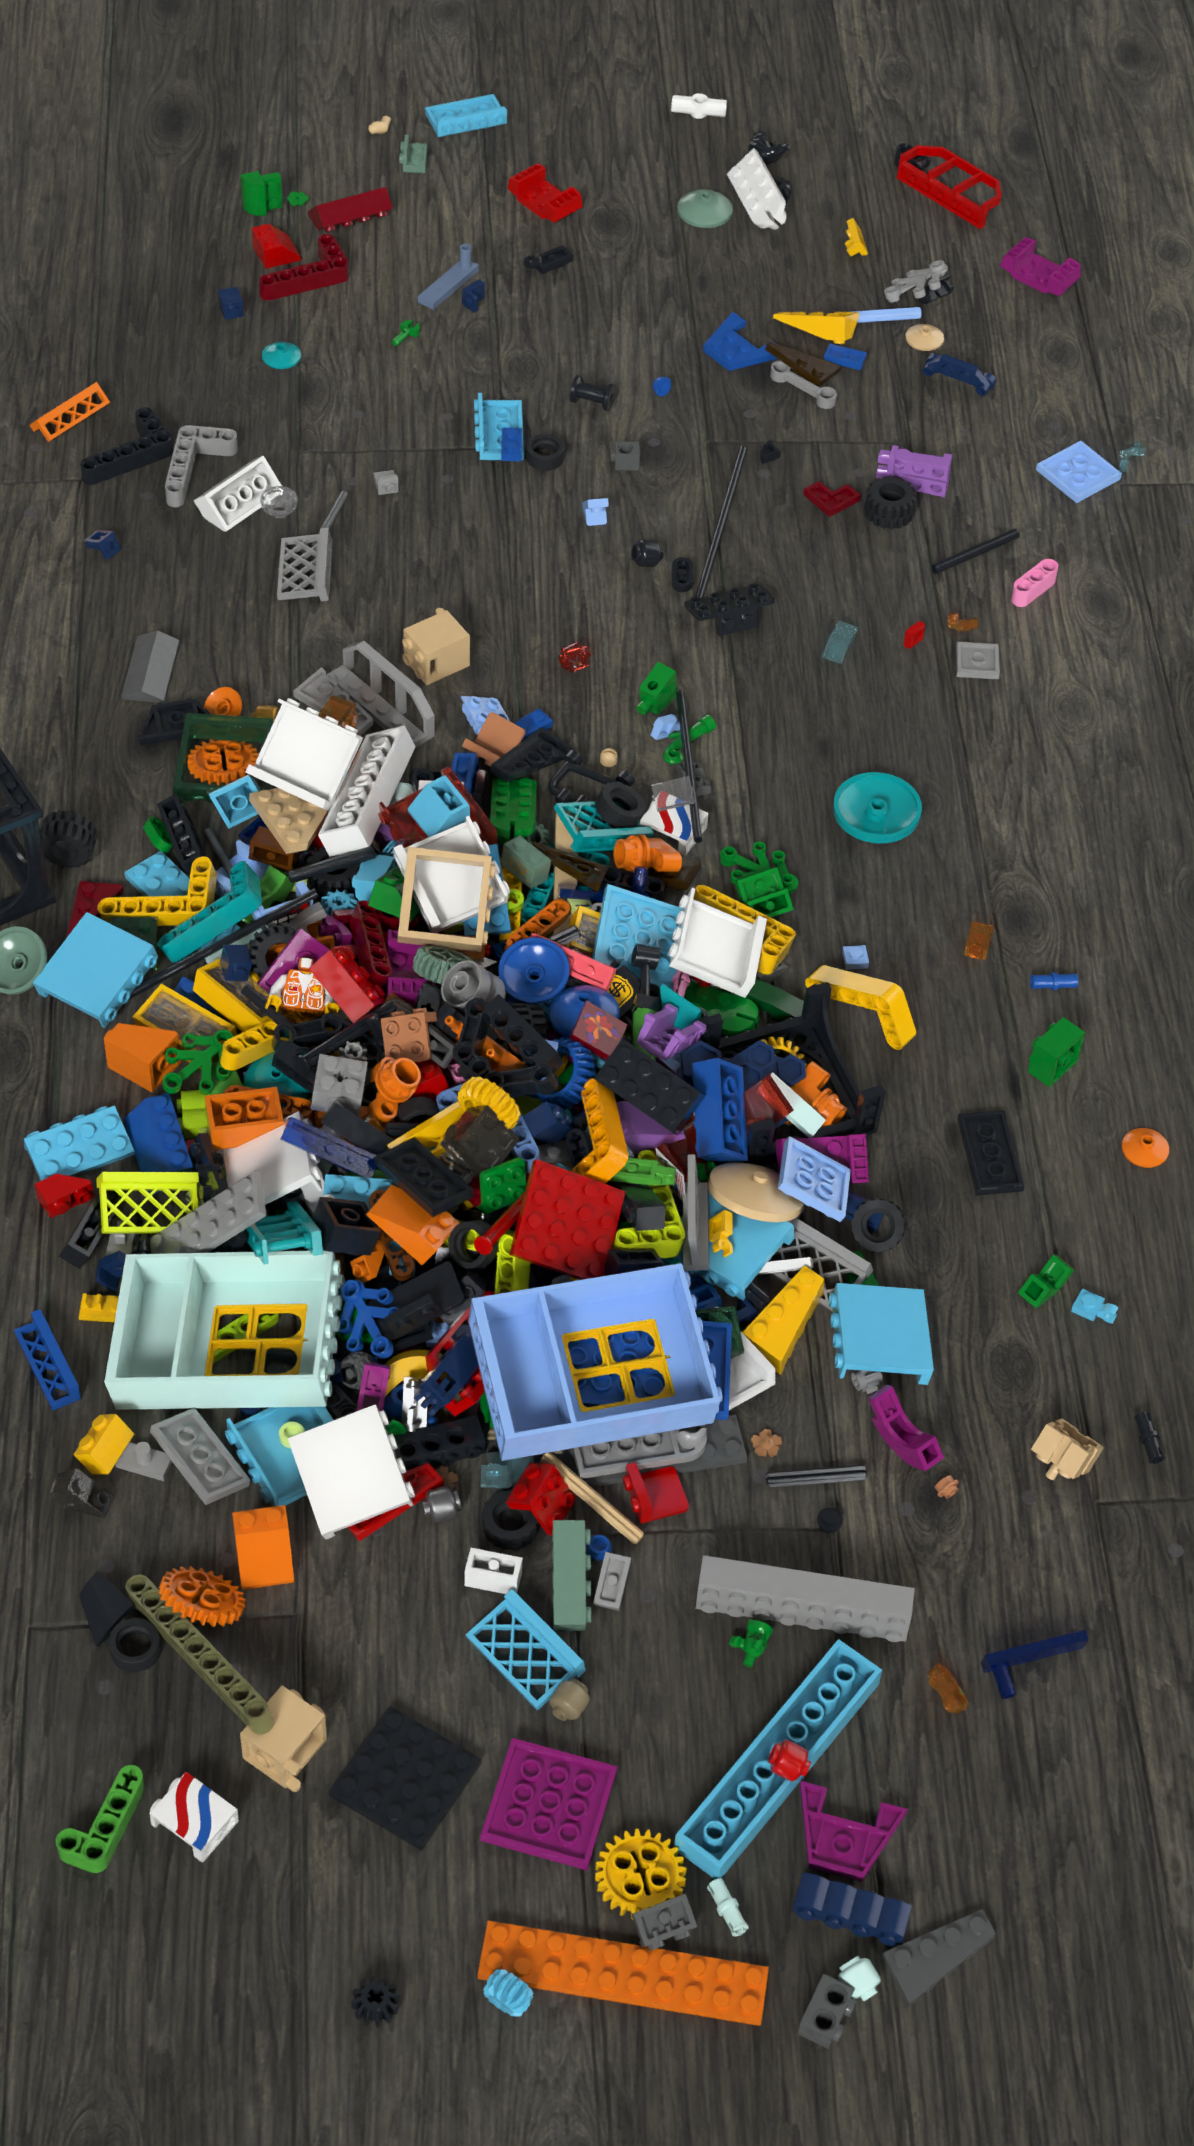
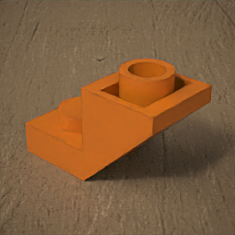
M379 1237L371 1256L362 1255L350 1261L356 1280L362 1283L375 1278L384 1256V1250Z

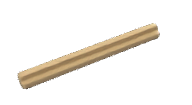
M551 1452L543 1455L540 1463L554 1464L565 1483H567L568 1488L633 1544H637L643 1538L644 1533L555 1455Z

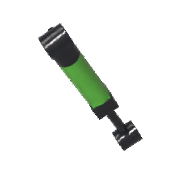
M636 943L632 951L631 965L641 969L640 994H636L630 1006V1020L633 1021L632 1045L656 1061V1056L651 1055L636 1042L645 1023V1015L650 1012L655 1014L660 1010V998L650 996V970H656L658 966L660 948Z

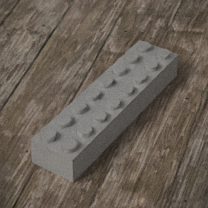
M703 1555L696 1609L706 1613H726L732 1617H751L758 1621H777L788 1626L794 1624L802 1625L813 1630L828 1629L839 1634L853 1633L865 1638L879 1637L891 1642H906L912 1617L915 1588Z

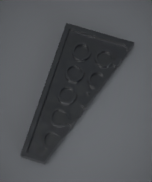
M198 1133L194 1142L191 1143L190 1152L191 1156L195 1157V1172H198L199 1197L206 1203L226 1190L228 1185L225 1179H220L219 1177L221 1167L220 1164H214L215 1151L208 1133ZM238 1233L213 1249V1253L240 1252L248 1239L246 1233Z

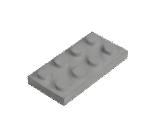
M195 1407L151 1425L150 1433L205 1505L249 1486L250 1478Z

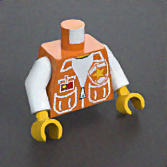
M299 958L298 970L290 969L287 974H283L271 987L265 1005L266 1009H268L269 1005H274L276 1007L275 1012L285 1010L322 1015L325 1009V1014L335 1013L339 1015V1005L336 1004V1001L309 970V967L313 965V960L309 958Z

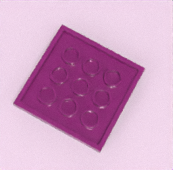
M512 1738L482 1829L480 1841L588 1871L616 1777L617 1766Z

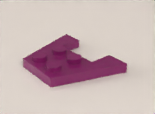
M800 1781L808 1868L863 1882L906 1816L908 1809L882 1802L876 1826L866 1825L821 1813L827 1788Z

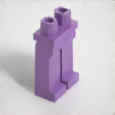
M893 445L891 451L880 450L878 463L887 464L888 466L879 465L876 478L882 479L885 476L902 478L905 482H910L911 486H914L915 491L945 497L949 485L953 454L945 453L944 457L913 453Z

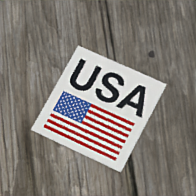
M656 1148L657 1161L664 1165V1167L676 1169L675 1184L669 1185V1188L683 1201V1194L686 1196L684 1175Z

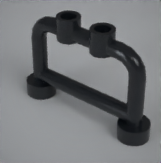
M570 750L564 756L565 763L549 781L548 790L555 796L556 803L591 802L584 795L576 796L566 788L558 789V783L569 771L605 785L616 782L631 787L635 783V779L629 772L624 770L613 779L580 766L583 762L582 757L576 751Z

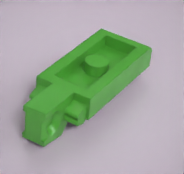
M628 1158L625 1166L609 1181L656 1186L661 1184L674 1185L676 1169L664 1167V1165L658 1164L656 1160Z

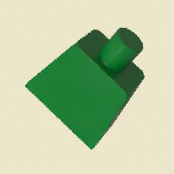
M660 662L656 663L639 687L640 702L635 707L638 713L646 715L650 711L654 714H660L676 698V671Z

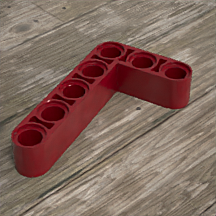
M322 234L318 237V256L321 261L260 276L259 294L261 299L269 301L346 282L349 278L348 260L336 239L330 234Z
M361 900L357 903L349 919L359 966L364 967L369 973L370 981L374 985L377 984L383 990L388 982V978L392 974V969L382 932L388 933V929L399 930L400 918L368 906L369 901ZM419 917L409 922V931L414 930Z

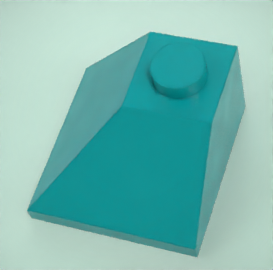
M662 984L660 986L661 1010L669 1003L678 1008L673 1027L676 1026L682 1030L694 1024L698 1019H701V1009L666 985Z

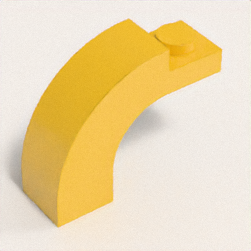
M430 1350L406 1351L394 1356L384 1364L390 1366L385 1397L404 1380V1376L425 1378L427 1376L425 1356ZM437 1353V1360L439 1361L443 1355ZM446 1371L441 1374L440 1381L445 1377L447 1378L448 1373Z

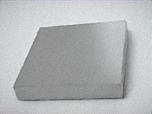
M957 642V677L999 679V644Z

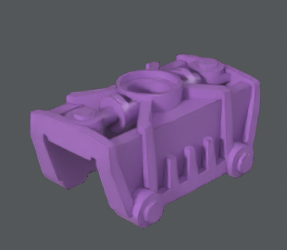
M669 1003L664 1006L663 1010L655 1014L650 1012L645 1015V1023L636 1043L651 1055L666 1061L668 1058H673L675 1054L697 1043L700 1036L706 1031L707 1026L697 1020L694 1024L682 1030L676 1026L673 1027L678 1008Z

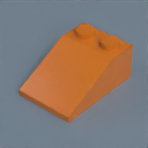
M277 1087L205 1096L206 1119L210 1141L214 1150L237 1148L284 1125Z
M394 1185L388 1187L366 1214L421 1265L438 1251L454 1227L459 1224L447 1211L432 1217L401 1188Z

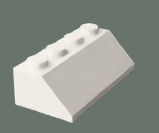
M261 456L250 461L193 501L206 520L226 532L285 490L265 457Z

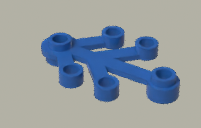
M359 1280L346 1281L341 1288L342 1297L346 1302L340 1318L339 1332L344 1335L351 1333L350 1338L346 1342V1348L353 1353L362 1351L364 1343L361 1340L364 1326H366L373 1339L371 1352L381 1359L390 1357L394 1351L393 1343L382 1335L373 1317L385 1319L386 1316L399 1309L397 1307L381 1308L367 1306L364 1299H375L383 1305H389L393 1301V1293L386 1288L380 1290L365 1288V1285ZM356 1307L358 1313L356 1316L355 1323L353 1324V1322L350 1321L353 1310Z

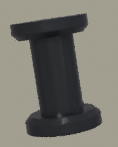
M576 375L570 390V402L576 403L581 398L601 403L604 411L609 412L614 402L616 385L610 383L604 388L584 383L582 376Z

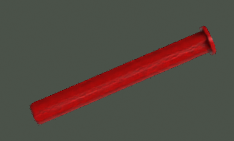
M525 1192L483 1236H478L474 1240V1247L480 1254L488 1255L491 1253L493 1245L518 1220Z

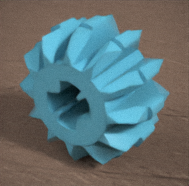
M336 889L335 893L328 891L327 895L322 897L321 906L324 908L325 913L330 916L333 915V910L355 909L357 905L354 894H348L347 890L339 892Z
M495 1970L489 1976L483 1988V1993L489 2002L511 2016H521L528 2009L533 1998L532 1989L528 1987V1984L506 1970Z

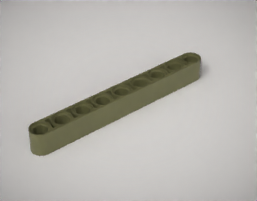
M140 1574L132 1576L126 1582V1590L139 1613L147 1621L154 1624L159 1634L253 1733L258 1735L268 1733L274 1726V1718L267 1702L186 1617L181 1618L182 1613H173V1607L165 1606L166 1601L160 1599L159 1589L146 1576Z

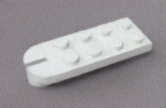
M753 149L727 175L753 223L759 228L779 229L773 217L781 224L785 223L787 218L784 211L785 200L761 156Z

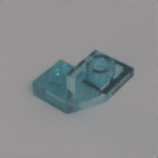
M839 620L828 638L822 658L842 665L848 648L853 644L858 627Z
M533 1455L507 1460V1466L495 1463L481 1465V1487L507 1488L523 1474L529 1462H533Z

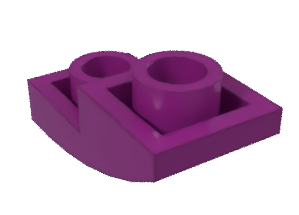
M326 914L327 917L323 918L322 923L318 925L319 936L333 935L335 946L351 945L352 934L348 928L337 919Z

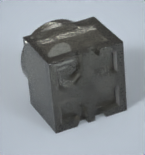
M488 1105L468 1108L459 1120L449 1126L440 1145L445 1149L447 1157L453 1164L471 1173L472 1178L479 1177L482 1171L501 1164L520 1138L511 1129H507L504 1126L503 1120H499L497 1114Z

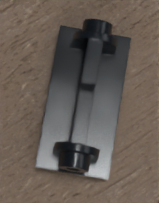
M950 275L941 276L939 279L941 287L935 290H931L926 282L924 287L926 295L919 298L920 303L928 304L937 300V295L939 298L951 294L954 287L948 283Z

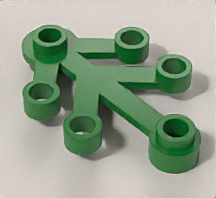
M761 841L755 842L752 853L757 857L759 864L738 855L737 851L731 846L725 847L720 852L719 861L723 866L731 867L738 864L753 871L744 873L741 870H733L730 878L733 884H735V880L771 869L765 854L766 844ZM780 850L774 851L772 863L778 868L783 887L787 888L789 894H791L798 887V879L793 874L788 873L785 865V853Z
M219 1030L213 1036L185 1034L182 1039V1045L187 1050H178L173 1047L168 1048L165 1052V1060L170 1064H175L179 1060L193 1061L178 1073H167L163 1078V1089L169 1094L179 1092L182 1082L201 1067L199 1092L203 1095L211 1094L214 1086L211 1081V1058L219 1052V1066L216 1068V1077L222 1081L227 1080L230 1077L231 1071L224 1069L220 1064L223 1044L219 1042L226 1041L234 1037V1035L228 1030ZM190 1039L193 1043L189 1044L186 1040ZM196 1045L210 1046L205 1051L191 1050ZM172 1053L175 1054L176 1057L171 1058L168 1055ZM225 1070L227 1074H220L219 1071ZM173 1083L176 1087H169L168 1084ZM206 1084L209 1085L210 1088L204 1089L202 1086Z

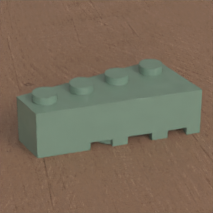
M553 1520V1631H585L586 1623H591V1607H586V1597L591 1596V1580H586V1571H590L591 1558L590 1554H585V1545H590V1529H585V1520Z

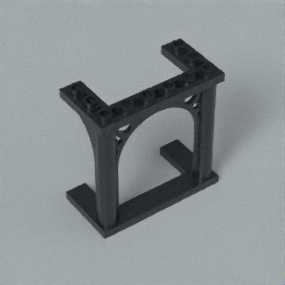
M0 748V793L8 806L0 808V857L22 889L21 892L0 900L1 926L56 903V896L48 886L38 819L44 817L43 810ZM20 826L22 827L25 850L12 831Z
M828 982L814 984L806 988L801 1016L787 1018L775 1024H766L761 1028L751 1031L746 1030L734 1036L721 1038L723 1019L720 1014L707 1015L698 1019V1021L707 1026L699 1041L701 1040L721 1051V1059L724 1057H734L761 1039H765L768 1043L769 1037H774L775 1040L778 1037H782L784 1042L787 1040L792 1041L791 1048L798 1046V1053L811 1058L830 1073L829 1081L836 1095L839 1096L841 1104L847 1107L846 1114L849 1120L820 1128L811 1138L857 1134L870 1135L877 1132L886 1091L883 1085L862 1091L858 1090L832 1035L827 1012L832 989ZM806 1037V1042L803 1045L799 1046L794 1043V1039ZM812 1043H813L812 1049H814L815 1051H810V1050H808V1048H810V1046H811ZM772 1118L749 1124L747 1135L748 1161L743 1163L763 1167L777 1163L776 1142H773L775 1123ZM803 1133L797 1136H793L792 1138L800 1139L808 1137Z

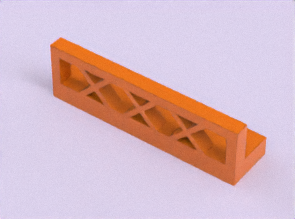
M95 382L29 426L33 432L40 429L49 442L109 404L110 401L98 383ZM95 393H97L102 401L99 405L91 403V397ZM77 404L86 405L85 414L76 412ZM63 413L71 415V422L69 424L61 422ZM47 423L56 424V432L51 435L45 427Z

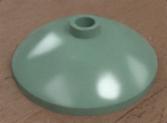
M697 189L688 192L680 198L677 212L683 221L692 226L713 228L721 226L730 220L733 214V205L725 195L718 191Z
M14 926L0 931V993L8 995L23 993L34 986L33 981L46 966L47 951L39 935L28 928ZM24 962L22 967L19 968L20 963Z

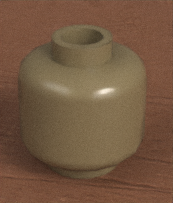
M575 1679L560 1682L549 1700L554 1716L562 1721L578 1719L589 1704L588 1689L583 1683Z

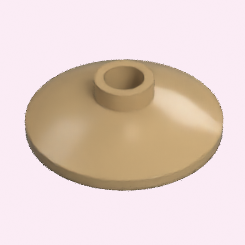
M918 324L907 330L906 341L915 349L932 351L942 346L944 335L935 326Z

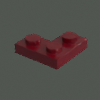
M820 481L804 488L803 495L828 517L859 502L861 497L848 484L832 492Z

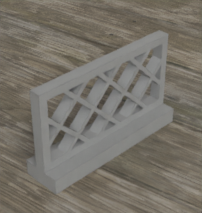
M320 528V534L281 538L277 588L278 600L319 596L320 601H329L333 546L329 528ZM317 541V544L312 548L307 546L310 542ZM291 544H296V545H297V546H295V547H294L293 549H291V550H289L288 548H286L287 545H291ZM301 549H304L306 552L301 556L296 554ZM311 555L316 557L311 562L306 560ZM291 557L296 559L290 565L286 563ZM301 563L305 565L301 570L296 569ZM311 569L315 571L309 577L305 575V573H307ZM290 571L294 573L289 579L284 577ZM299 578H302L304 581L299 585L294 583ZM309 584L314 586V589L304 590ZM289 586L294 588L290 592H283Z
M693 1154L688 1155V1183L685 1184L686 1196L683 1194V1228L685 1231L683 1241L684 1271L709 1270L708 1182L699 1183L696 1157Z
M797 1218L788 1221L794 1225V1236L797 1245L783 1248L781 1245L780 1249L774 1254H781L782 1260H785L784 1253L798 1250L799 1258H802L801 1249L811 1247L816 1251L817 1258L813 1259V1264L818 1263L819 1276L827 1278L838 1275L840 1283H843L841 1274L852 1272L858 1276L854 1284L861 1285L865 1278H869L873 1272L871 1263ZM827 1260L836 1262L837 1271L823 1274L821 1262ZM781 1272L771 1273L787 1284L791 1280L788 1272H784L785 1275ZM824 1279L823 1295H825V1300L821 1298L819 1304L833 1312V1309L829 1307L828 1294L833 1293L835 1288L827 1290Z

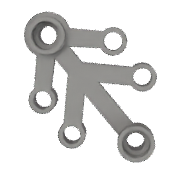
M938 260L932 262L929 265L930 268L907 272V278L892 280V286L884 290L885 298L889 302H896L900 299V294L916 286L913 290L914 297H924L926 295L924 287L927 279L932 277L928 281L931 290L940 288L939 279L948 270L947 265L944 261Z

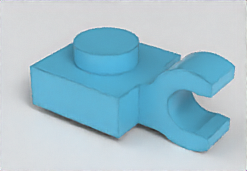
M1082 1289L1072 1306L1071 1312L1093 1322L1096 1317H1099L1113 1324L1117 1317L1118 1307L1110 1303L1104 1304L1105 1298Z

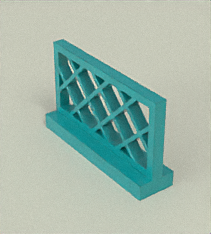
M595 801L556 803L554 806L556 813L574 840L571 844L574 853L614 850L618 839H626L630 835L639 834L651 838L654 834L650 827L641 826L640 821L634 828L616 829L608 826L607 822L606 824L595 819V816L602 819L596 811ZM613 801L618 807L627 810L622 804ZM581 810H586L587 812L591 813L592 817L582 812ZM565 811H568V812L574 814L575 816L572 817V816H570L569 814H567ZM577 817H579V818L585 820L586 822H588V825L585 824V823H583V822H581V821H579V820L577 819ZM591 825H594L595 827H597V828H599V829L596 830V829L592 828ZM574 826L580 828L581 830L578 832Z

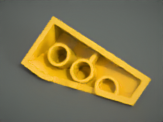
M779 312L773 314V318L823 339L833 340L835 344H843L845 340L852 338L859 318V312L828 313L826 316H824L823 312L808 313V315H806V312Z

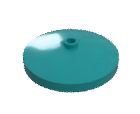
M868 772L855 775L840 785L834 797L833 812L837 823L851 836L870 843H891L907 837L916 829L921 818L922 804L916 790L903 779L887 773Z

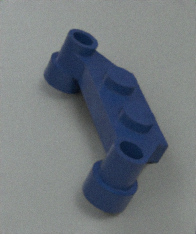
M935 353L930 354L922 370L928 377H931L934 373H940L973 385L980 396H985L996 383L994 375L990 373L982 374L978 370L979 366L946 354H942V356Z

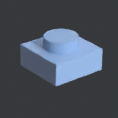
M865 945L843 947L842 954L846 970L866 969L869 967Z

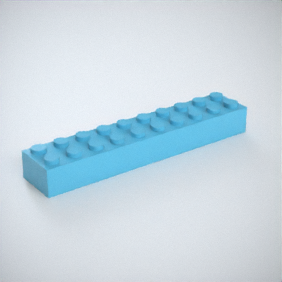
M838 1639L678 1831L674 1847L679 1848L678 1852L713 1879L722 1878L803 1779V1776L800 1775L797 1780L789 1781L771 1771L768 1757L775 1743H781L787 1739L806 1748L808 1751L807 1760L811 1761L810 1770L878 1687L882 1669Z

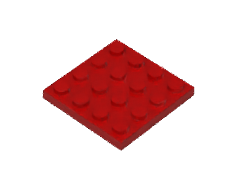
M534 1160L509 1255L578 1280L605 1276L604 1266L608 1251L612 1249L625 1191L541 1160Z

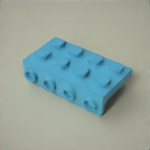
M494 94L425 107V114L438 137L507 123V109L500 106Z
M478 393V399H474V411H478V413L474 414L475 425H479L475 426V438H479L475 439V451L479 452L480 460H501L502 428H522L521 460H524L522 400H482V393Z
M115 1105L109 1108L107 1106L98 1108L93 1114L76 1116L71 1122L54 1124L49 1130L43 1132L35 1131L27 1135V1138H24L25 1150L29 1153L40 1181L56 1173L76 1177L130 1157L135 1153Z

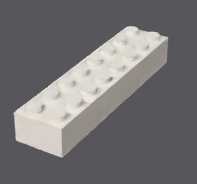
M405 725L366 735L318 834L329 856L343 855L370 846L415 749V745Z

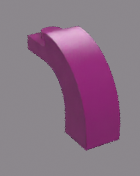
M365 1362L356 1412L375 1404L380 1411L383 1410L390 1366Z
M886 1385L868 1398L875 1413V1416L872 1417L874 1425L885 1442L902 1460L919 1470L927 1471L944 1458L936 1437L920 1431L907 1418L893 1386Z

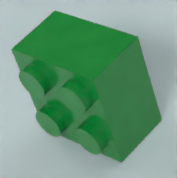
M1064 1017L1057 1023H1052L1043 1036H1038L1032 1043L1033 1051L1028 1060L1030 1062L1028 1073L1048 1087H1051L1078 1062L1085 1032Z

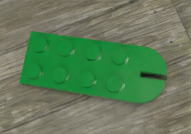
M501 778L493 779L490 828L494 830L495 835L499 836V843L502 847L510 841V828H515L514 838L522 836L526 840V837L532 835L535 831L536 780L521 778L506 782Z
M690 981L689 987L686 988L684 999L696 1007L705 1009L708 1015L720 1014L723 1019L722 1035L730 1037L746 1030L758 1029V1007L752 1000L712 987H702L698 983ZM650 992V996L658 997L656 994Z

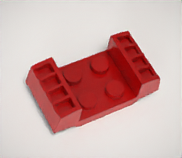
M536 163L509 178L507 189L516 196L518 202L542 219L547 218L556 223L558 220L563 219V217L582 208L581 194L574 187H570L562 192L545 180L546 167Z

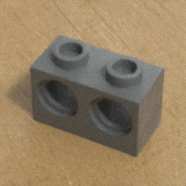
M823 1974L800 2022L798 2035L827 2049H830L833 2040L839 2042L845 2028L841 2024L845 2015L851 2016L857 2002L852 1999L855 1989ZM832 1996L837 1997L841 2000V2003L832 2004L828 1998ZM824 2021L829 2024L830 2028L821 2029L816 2023Z

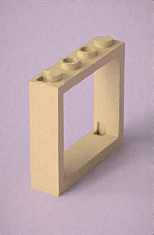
M408 847L397 942L481 952L482 944L487 945L488 931H484V923H489L491 909H487L486 904L487 900H492L493 887L489 886V878H494L495 864H491L492 856ZM416 859L483 867L476 938L408 930Z

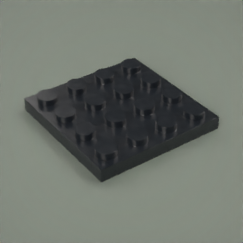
M389 1706L331 1787L329 1796L422 1851L481 1765V1758Z

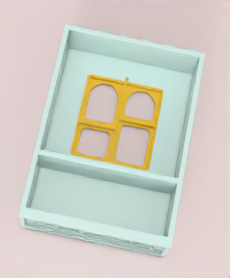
M323 1250V1255L313 1256L310 1251L268 1252L269 1264L265 1265L259 1257H255L254 1252L126 1254L104 1382L116 1410L192 1409L194 1407H327V1398L332 1395L330 1375H334L335 1363L334 1359H332L333 1353L337 1352L335 1332H339L340 1320L337 1316L338 1310H342L340 1290L345 1283L344 1275L340 1274V1261L336 1260L333 1252ZM290 1313L295 1314L301 1320L300 1330L292 1337L257 1338L259 1316L262 1314ZM247 1314L249 1317L246 1336L243 1339H218L219 1319L222 1315ZM286 1348L294 1351L297 1355L296 1365L290 1371L280 1374H266L264 1372L266 1353L269 1349ZM219 1349H255L256 1356L253 1372L250 1374H213L212 1367L215 1351Z

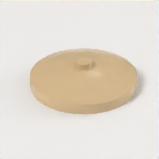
M741 1162L721 1164L711 1171L708 1180V1190L717 1202L727 1209L751 1219L765 1222L790 1221L800 1215L804 1205L802 1201L778 1189L780 1173L763 1166Z

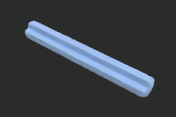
M919 307L852 311L859 312L857 323L921 318V309Z

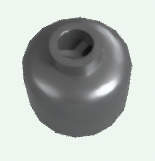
M449 1485L427 1491V1500L422 1501L426 1517L431 1515L434 1522L455 1518L458 1515V1510L462 1509L457 1489L452 1490Z

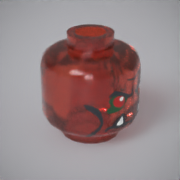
M573 642L562 647L558 655L563 670H568L571 673L587 667L589 664L588 658L591 657L589 648L586 645L583 646L580 642Z

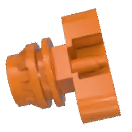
M641 834L630 835L626 839H618L614 846L613 855L617 868L639 874L645 873L648 867H653L659 872H679L681 869V854L661 838H647Z
M385 1057L372 1068L370 1082H375L378 1093H376L377 1098L368 1105V1119L373 1126L378 1128L384 1127L397 1115L398 1103L407 1101L416 1091L421 1079V1073L418 1066L408 1058L394 1059L392 1057Z
M812 1061L805 1068L806 1078L790 1088L826 1120L820 1128L840 1123L847 1111V1107L841 1104L839 1096L832 1094L831 1089L827 1088L822 1092L820 1091L829 1080L830 1073ZM789 1120L785 1122L788 1126L792 1124Z

